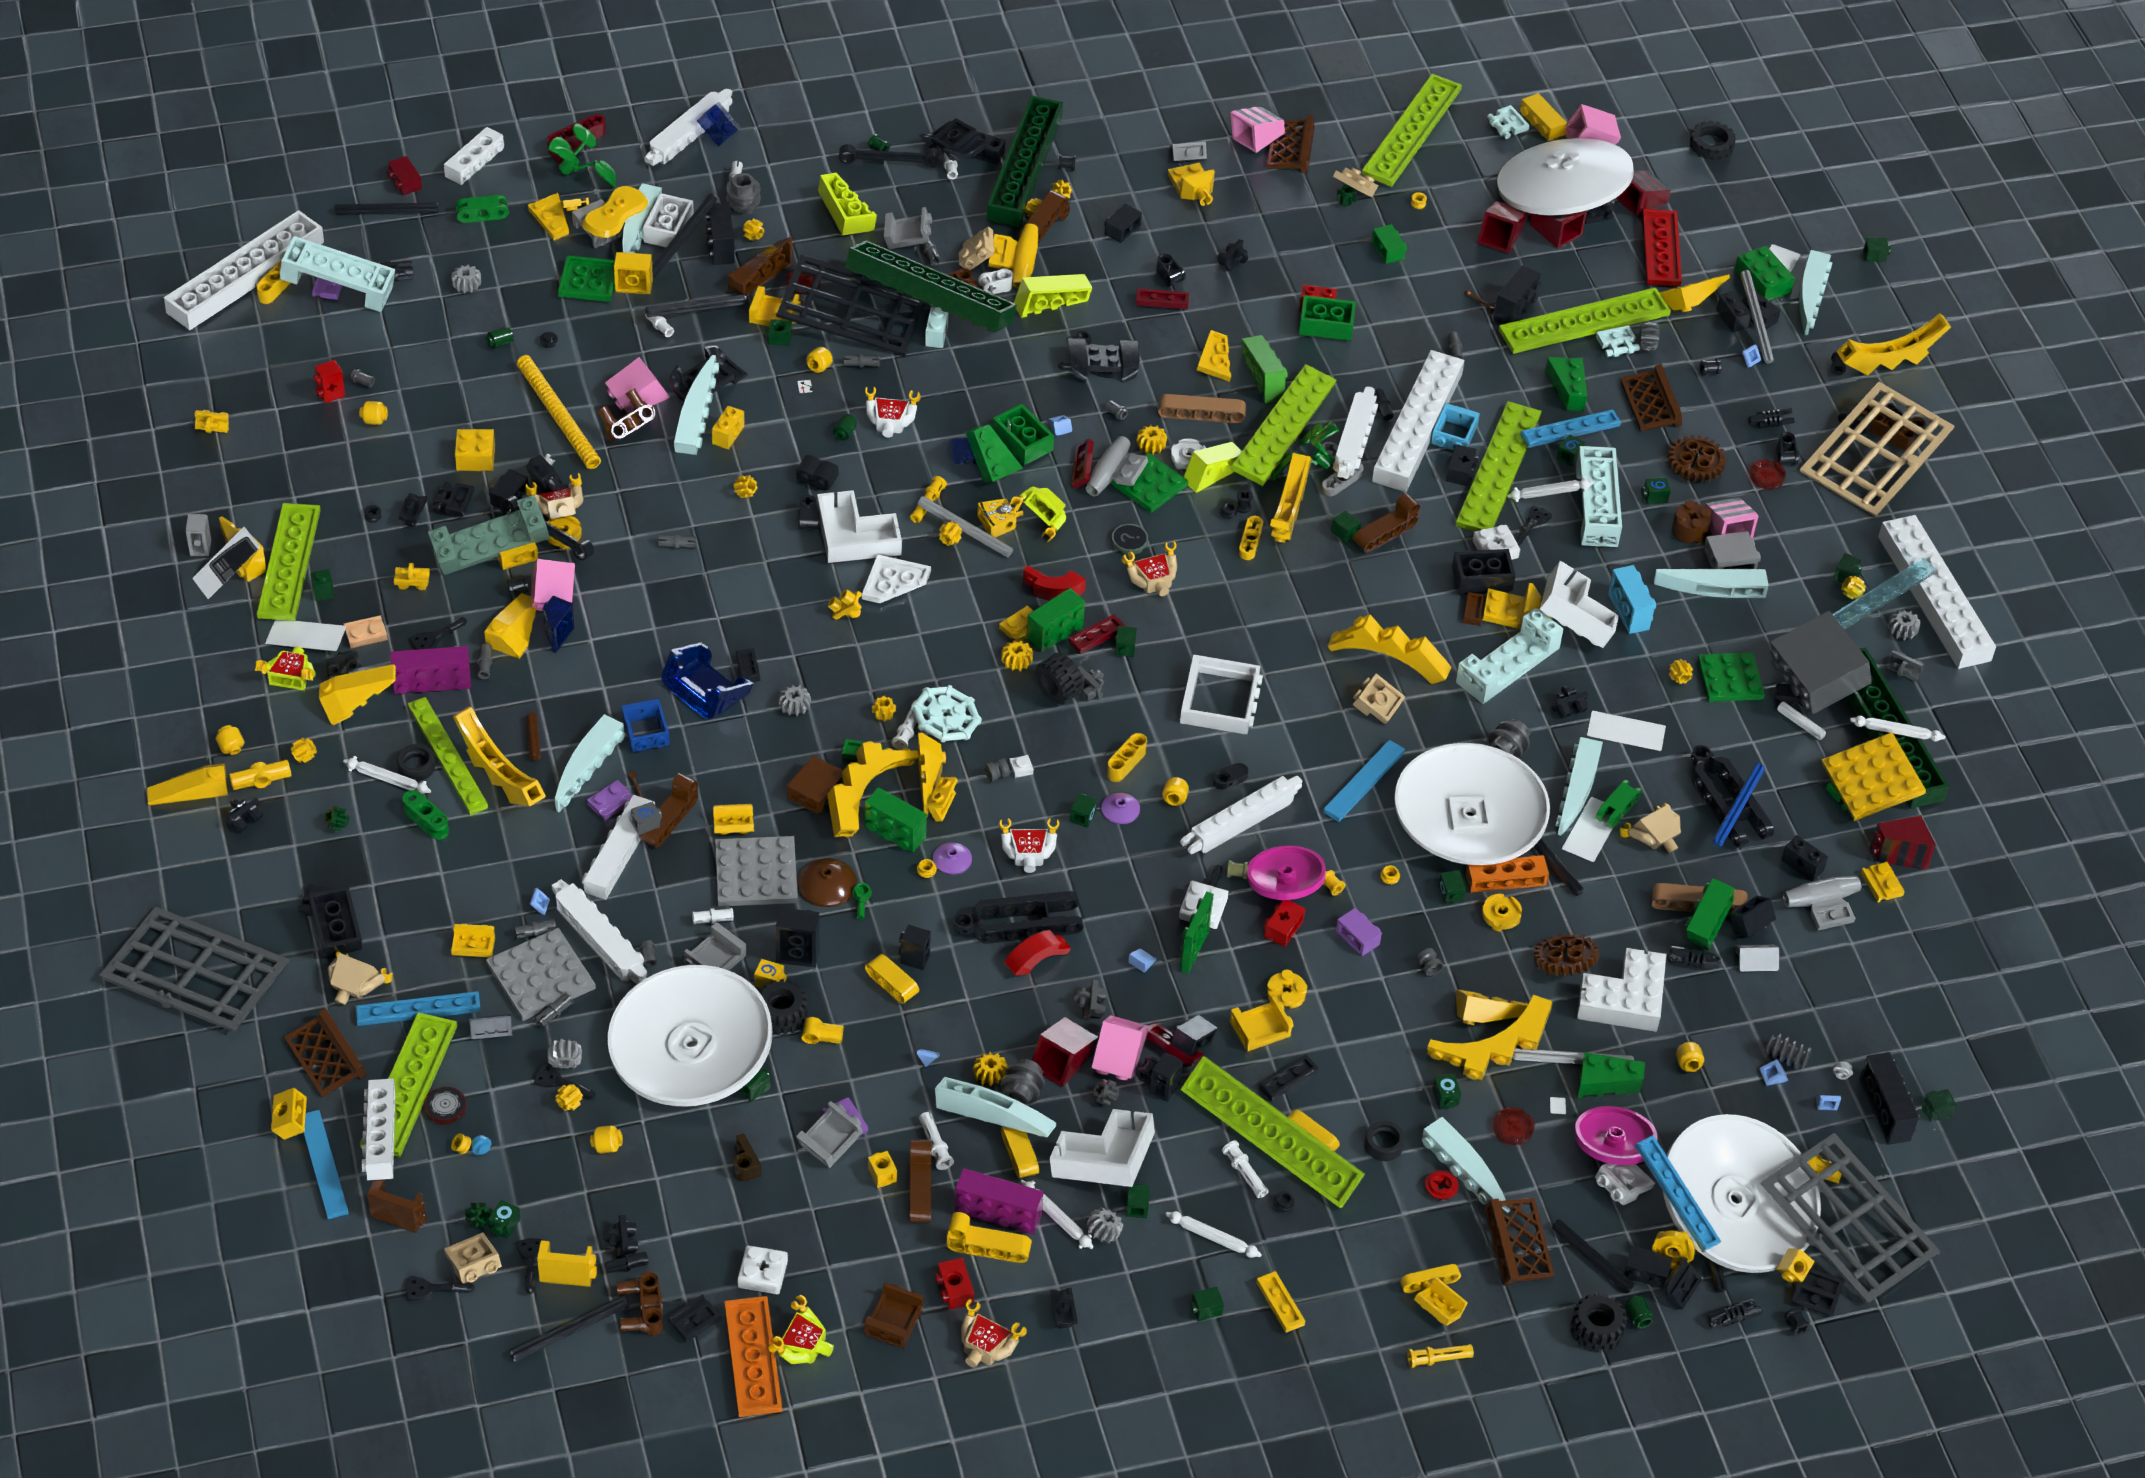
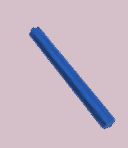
M1756 763L1715 834L1712 841L1714 845L1718 847L1723 845L1765 769L1764 765Z

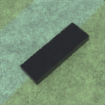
M1304 1055L1260 1083L1259 1089L1272 1102L1318 1073L1319 1067L1307 1055Z

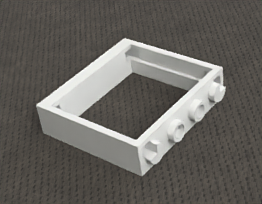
M1193 655L1181 709L1180 723L1247 735L1249 727L1253 728L1254 716L1251 715L1256 713L1257 702H1254V700L1259 699L1260 688H1257V686L1262 684L1263 675H1259L1260 666ZM1199 672L1252 681L1244 719L1191 710Z

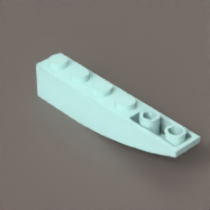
M641 184L639 191L647 197L648 205L642 212L629 217L625 221L623 230L624 253H635L636 250L640 249L641 241L644 239L643 226L660 193H662V188Z
M1814 250L1810 251L1799 295L1800 318L1805 335H1808L1810 328H1814L1816 319L1813 317H1817L1819 307H1816V305L1820 306L1822 296L1820 294H1824L1826 287L1823 283L1827 284L1829 274L1826 272H1830L1832 262H1829L1830 254Z
M712 355L703 366L686 396L674 440L675 452L697 455L698 448L702 446L701 433H705L706 423H704V420L709 415V408L707 406L708 403L712 402L711 389L715 388L716 384L714 375L715 373L718 374L719 371L716 355Z
M1656 569L1653 581L1655 585L1672 590L1723 598H1766L1769 586L1765 569Z
M604 714L582 739L567 763L555 796L557 812H560L563 807L569 804L570 799L580 791L585 781L591 778L596 768H600L603 760L612 754L614 747L623 741L625 736L623 723Z
M1580 737L1579 744L1574 745L1572 755H1576V758H1571L1569 769H1572V773L1568 772L1566 779L1569 787L1565 786L1562 796L1566 800L1561 801L1559 812H1562V816L1558 815L1556 827H1559L1558 835H1562L1573 823L1589 796L1603 744L1601 741Z
M944 1077L935 1088L936 1107L938 1109L1043 1137H1048L1056 1127V1122L1031 1107L982 1086Z
M1443 1117L1424 1128L1422 1136L1424 1146L1430 1149L1437 1156L1438 1160L1444 1163L1451 1173L1458 1177L1465 1187L1478 1197L1483 1205H1486L1491 1199L1499 1198V1201L1506 1200L1496 1179L1483 1159ZM1507 1206L1502 1207L1503 1213L1509 1217L1510 1208Z

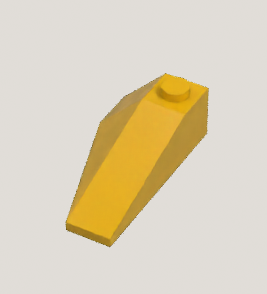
M1730 275L1714 277L1659 293L1672 310L1691 311V307L1699 305L1727 281Z
M220 517L221 532L227 544L241 528L236 529L232 522L224 517ZM256 539L255 541L260 548L236 571L247 582L267 572L263 546Z
M521 593L489 624L484 631L485 643L491 645L492 649L518 659L523 655L529 646L530 633L532 632L533 620L537 610L531 607V596Z
M392 664L335 676L320 683L319 699L330 723L335 725L354 714L353 710L359 705L363 707L367 704L366 700L373 694L378 695L395 682L396 666Z
M918 733V767L923 812L928 817L929 809L927 804L940 779L942 763H946V753L942 752L940 743L924 733Z
M225 763L205 765L148 787V805L228 795Z
M1456 989L1457 1016L1463 1019V1023L1475 1025V1022L1484 1023L1520 1017L1528 1006L1527 1003L1511 1001V1003H1508V1000L1499 997H1492L1491 1000L1480 993Z

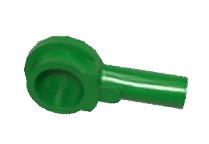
M858 883L852 890V896L857 900V919L859 920L864 919L865 901L869 900L872 895V890L866 883Z

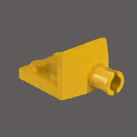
M1200 162L1168 169V176L1181 199H1199L1202 206H1205V202L1209 205L1213 201L1211 196L1215 173L1213 169L1204 171Z
M1529 583L1525 597L1488 588L1482 620L1521 629L1523 617L1535 608L1540 610L1542 603L1541 595L1533 583Z

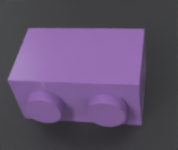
M1356 908L1337 920L1336 932L1361 956H1364L1380 945L1382 935L1380 929L1373 925L1366 915L1360 913Z

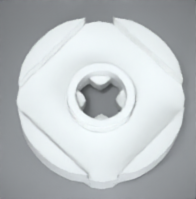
M1195 439L1180 440L1171 449V459L1174 462V466L1177 469H1187L1193 452L1206 449V447L1200 445L1199 441Z

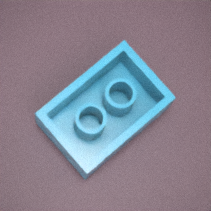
M1634 565L1613 569L1608 595L1628 633L1632 634L1650 630L1656 603L1651 598L1648 587L1644 585L1640 572H1637Z

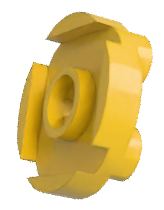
M571 515L547 521L562 531L566 529L565 533L578 541L582 536L579 520ZM551 536L550 539H547L549 543L560 546L562 549L569 548Z
M1494 894L1485 900L1482 908V917L1493 930L1511 929L1520 923L1522 907L1514 897L1510 896L1508 898L1504 897V894ZM1501 910L1506 912L1505 914H1500L1498 911Z
M1283 970L1282 973H1277L1269 979L1267 984L1269 1001L1271 996L1275 995L1277 1000L1282 1002L1283 1006H1290V1009L1300 1006L1305 1001L1307 984L1299 975L1294 974L1291 970ZM1283 988H1289L1291 992H1283Z
M1661 1231L1654 1240L1652 1251L1673 1257L1670 1268H1674L1682 1257H1687L1688 1263L1694 1259L1695 1245L1689 1238V1234L1685 1231ZM1670 1248H1676L1677 1252H1674L1673 1249Z

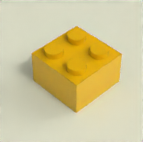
M616 253L614 264L615 292L651 294L653 282L652 254Z
M457 429L456 470L493 471L495 454L494 429Z

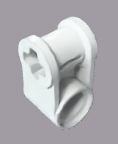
M1008 269L986 272L979 276L978 283L983 287L984 291L991 294L1008 292L1012 289V272Z

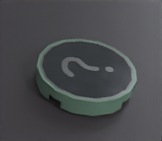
M1135 524L1120 525L1112 533V545L1116 550H1120L1125 555H1128L1129 552H1133L1134 555L1139 554L1148 545V534L1142 527Z

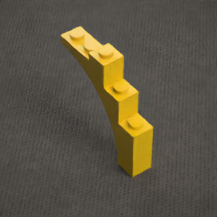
M1939 313L1931 321L1903 337L1874 344L1858 343L1849 339L1836 352L1845 364L1867 376L1880 364L1893 370L1904 359H1907L1917 365L1929 354L1927 349L1947 332L1951 326L1945 317Z
M1292 454L1283 494L1274 518L1271 519L1270 527L1273 528L1271 536L1275 537L1277 542L1285 543L1286 540H1291L1294 522L1297 520L1300 502L1303 500L1312 459L1310 456Z
M1371 615L1358 617L1354 621L1353 626L1334 632L1327 646L1331 651L1357 648L1389 655L1411 666L1431 685L1446 680L1451 670L1449 663L1425 636L1410 640L1398 625L1391 628L1387 627L1383 630Z
M467 707L453 715L468 747L466 751L474 767L484 768L492 785L502 786L511 804L531 806L546 797L539 781L522 773L496 747L479 722L472 707Z
M872 741L864 742L857 749L858 763H850L842 771L844 784L833 786L827 793L834 837L854 836L859 830V806L868 783L886 770L913 765L919 758L918 750H910L908 748L902 750L890 748L882 750L881 743H874Z
M1533 995L1525 1011L1511 1026L1493 1037L1478 1042L1460 1044L1430 1039L1427 1055H1430L1435 1060L1442 1059L1448 1061L1454 1066H1464V1075L1472 1080L1479 1079L1483 1081L1490 1060L1499 1065L1510 1066L1517 1045L1525 1050L1537 1051L1551 1011L1552 1001Z

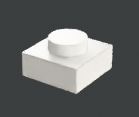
M1028 755L1010 758L1009 764L1015 778L1033 774L1034 769Z

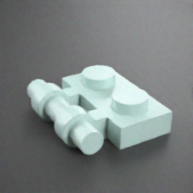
M1511 105L1497 110V116L1492 114L1487 116L1489 124L1495 127L1500 136H1504L1505 139L1510 138V131L1516 135L1529 130V124Z
M1629 325L1596 333V338L1602 349L1609 348L1605 350L1606 357H1618L1619 354L1624 353L1633 354L1634 351L1640 350L1639 344H1632L1635 342L1636 337Z

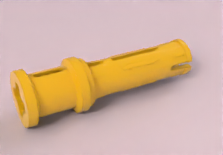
M934 476L931 480V485L924 490V497L931 501L938 500L940 492L947 486V482L940 476ZM917 505L914 512L910 515V519L915 523H920L927 510Z
M1471 1344L1438 1349L1428 1346L1422 1350L1413 1351V1349H1408L1407 1361L1410 1368L1423 1364L1432 1366L1435 1362L1472 1358L1474 1352Z

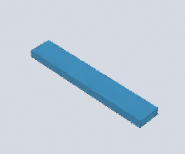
M1612 409L1522 430L1520 436L1527 448L1564 440L1569 434L1577 437L1619 427L1621 421Z
M1389 740L1324 808L1323 813L1340 822L1405 753V749Z
M479 991L356 1005L357 1026L415 1020L418 1012L436 1017L481 1012Z
M320 1111L308 1112L305 1116V1131L303 1134L327 1218L332 1219L349 1214Z
M1654 1135L1636 1143L1635 1148L1701 1251L1705 1252L1720 1244L1722 1241Z

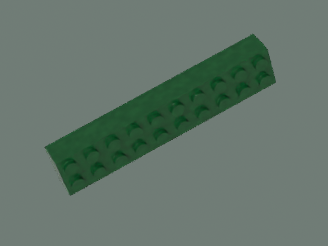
M1030 96L987 204L986 221L1020 227L1025 215V207L1032 197L1061 122L1063 102Z
M867 240L849 248L845 267L853 273L862 274L869 280L881 282L883 286L895 288L897 292L909 294L913 299L923 300L926 304L937 306L944 312H951L960 319L972 321L971 323L974 325L986 327L990 332H997L1013 322L1017 307L1015 303Z
M1859 648L1869 661L1871 684L1845 697L1855 717L1863 716L1865 719L1876 718L1912 725L1867 648ZM1862 726L1870 741L1889 734L1888 732L1872 730ZM1894 734L1926 789V794L1906 801L1908 807L1913 809L1944 801L1949 785L1922 740Z

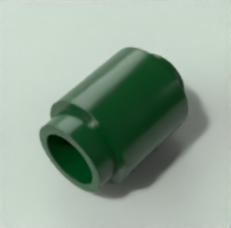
M509 327L490 331L486 336L488 346H491L493 349L508 345L514 340L513 332Z
M850 414L842 416L833 428L835 437L839 440H847L857 426L856 418Z
M1634 1295L1627 1300L1625 1307L1633 1324L1637 1325L1638 1328L1649 1326L1653 1322V1314L1645 1298Z

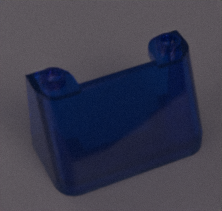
M702 642L670 650L662 672V682L665 687L704 718L714 719L750 693L753 686L750 680L745 677H739L733 684L710 666L712 653Z

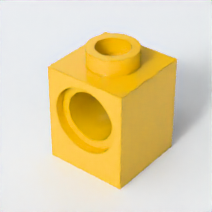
M888 1151L875 1153L868 1157V1170L877 1188L897 1182V1169Z
M1788 1248L1776 1269L1782 1274V1278L1790 1283L1803 1282L1815 1261L1801 1249Z

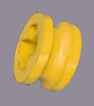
M1418 192L1412 195L1411 206L1413 208L1422 209L1426 206L1427 197L1425 194Z
M458 1133L452 1140V1150L465 1154L471 1146V1138Z

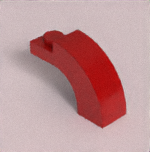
M1029 565L1023 569V582L1033 588V595L1038 598L1050 601L1069 588L1078 595L1085 592L1086 579L1072 570L1060 577H1049Z
M1050 930L1037 933L1019 944L1008 955L1004 963L1014 975H1026L1041 960L1053 955L1068 954L1071 947L1061 935H1054Z

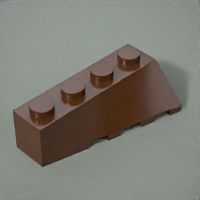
M789 237L777 241L760 254H757L753 259L744 263L740 268L731 272L728 275V288L737 295L744 294L748 296L758 286H762L793 264L792 238Z

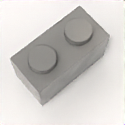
M188 514L186 536L190 556H209L211 534L207 514Z

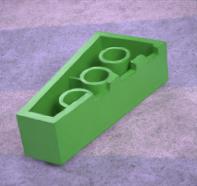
M1262 335L1242 338V355L1248 368L1251 369L1254 381L1258 382L1259 392L1264 393V403L1278 402L1285 393L1286 368L1282 366L1281 360L1276 357L1275 351L1270 348L1269 342Z

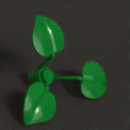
M581 124L573 126V133L582 141V144L574 154L569 143L563 138L556 137L551 141L548 150L564 159L559 164V169L562 173L569 175L573 170L577 172L582 168L594 165L596 172L613 188L616 187L615 171L602 160L599 163L593 161L578 166L579 160L576 155L585 144L590 148L596 145L594 135Z
M1320 422L1317 423L1300 441L1302 447L1309 442L1312 443L1316 451L1313 454L1314 460L1311 459V463L1315 466L1319 464L1324 470L1333 463L1334 459L1325 451L1320 442L1339 431L1333 422L1328 423L1323 428ZM1296 452L1287 453L1272 472L1274 481L1291 463L1292 454Z

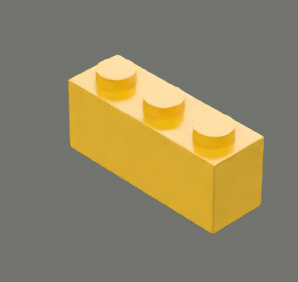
M1539 93L1522 99L1521 114L1542 136L1551 141L1565 135L1567 122Z

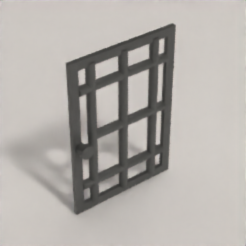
M155 906L101 972L99 978L161 1002L164 1008H176L235 1032L287 963H289V959ZM159 917L171 923L167 926L157 922L156 919ZM180 925L213 939L211 942H207L176 928ZM149 928L162 932L151 947L139 942ZM170 936H173L204 950L196 961L191 963L159 949ZM220 942H223L255 956L251 959L218 945ZM132 949L145 953L134 968L121 963ZM213 952L244 964L246 968L234 980L201 966ZM153 957H156L188 971L177 984H173L142 970ZM266 959L276 964L274 967L261 963V960ZM254 969L267 974L257 989L244 984ZM118 970L128 974V976L123 978L113 974V972ZM195 974H199L230 988L218 1002L188 990L185 986ZM136 978L214 1009L211 1012L205 1011L171 997L169 992L165 995L162 989L158 992L133 981ZM238 990L251 995L240 1010L227 1005ZM224 1012L234 1016L231 1021L219 1016V1014Z
M1832 1133L1829 1137L1760 1183L1807 1236V1243L1816 1246L1866 1304L1873 1301L1941 1252L1835 1133ZM1834 1145L1844 1157L1839 1159L1829 1147ZM1822 1152L1832 1165L1817 1174L1807 1162ZM1848 1163L1877 1193L1875 1196H1872L1846 1167ZM1800 1167L1810 1180L1795 1189L1785 1177ZM1837 1171L1846 1178L1866 1201L1852 1212L1823 1181ZM1778 1182L1788 1195L1784 1197L1774 1184ZM1815 1186L1823 1192L1844 1216L1830 1227L1826 1225L1801 1196ZM1795 1201L1852 1265L1855 1269L1853 1273L1847 1269L1821 1239L1822 1234L1816 1233V1227L1811 1228L1790 1204L1791 1202ZM1881 1201L1886 1203L1911 1231L1910 1233L1906 1234L1879 1204ZM1871 1208L1900 1239L1885 1250L1857 1219ZM1849 1223L1878 1254L1864 1265L1857 1260L1835 1235L1836 1232ZM1917 1238L1928 1251L1923 1253L1913 1240ZM1906 1246L1916 1259L1901 1269L1891 1256ZM1884 1261L1894 1274L1879 1284L1869 1271ZM1860 1277L1872 1288L1871 1291L1868 1292L1858 1281Z

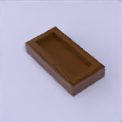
M1467 592L1462 623L1481 626L1486 595Z

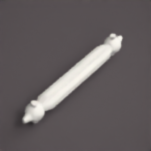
M1582 477L1581 481L1573 480L1524 488L1521 491L1515 487L1507 497L1512 498L1515 502H1519L1518 500L1521 497L1528 499L1577 491L1580 488L1586 492L1594 482L1589 481L1586 477Z
M1863 716L1850 718V721L1857 727L1865 726L1872 730L1892 732L1893 734L1924 740L1931 738L1935 742L1946 737L1938 730L1931 732L1923 727L1876 718L1865 719Z
M356 756L343 760L349 768L348 771L352 772V770L357 769L362 774L407 790H416L421 794L431 793V790L426 785V781L418 784L416 780L364 761L358 762Z
M1033 1180L1031 1182L1020 1181L1022 1185L1035 1189V1182ZM1044 1194L1042 1210L1073 1239L1079 1240V1248L1088 1247L1093 1249L1091 1243L1092 1235H1084L1083 1230Z
M1177 1211L1166 1212V1216L1169 1217L1172 1223H1179L1189 1231L1238 1253H1246L1249 1258L1262 1256L1254 1245L1248 1246L1244 1241L1189 1216H1182Z

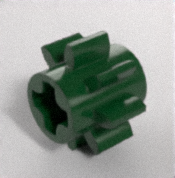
M1349 185L1342 186L1341 190L1337 189V202L1340 201L1342 206H1351L1352 202L1357 201V190H1354Z
M333 806L332 809L327 810L324 821L328 824V829L341 831V828H345L348 825L349 815L345 813L346 809Z
M471 1203V1207L465 1209V1221L471 1223V1228H485V1223L488 1222V1218L491 1215V1210L486 1208V1203Z

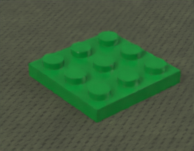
M567 256L558 289V297L611 302L615 285V260Z
M1148 452L1144 455L1147 456L1148 463L1133 486L1117 484L1114 480H1112L1111 485L1152 513L1186 488L1188 480Z
M1753 652L1698 655L1697 660L1708 702L1764 699L1765 694Z
M1206 891L1203 899H1199L1196 907L1197 912L1192 913L1189 921L1190 926L1189 928L1186 927L1183 932L1182 939L1184 941L1181 946V951L1183 952L1179 961L1182 963L1181 972L1189 974L1209 933L1213 893Z

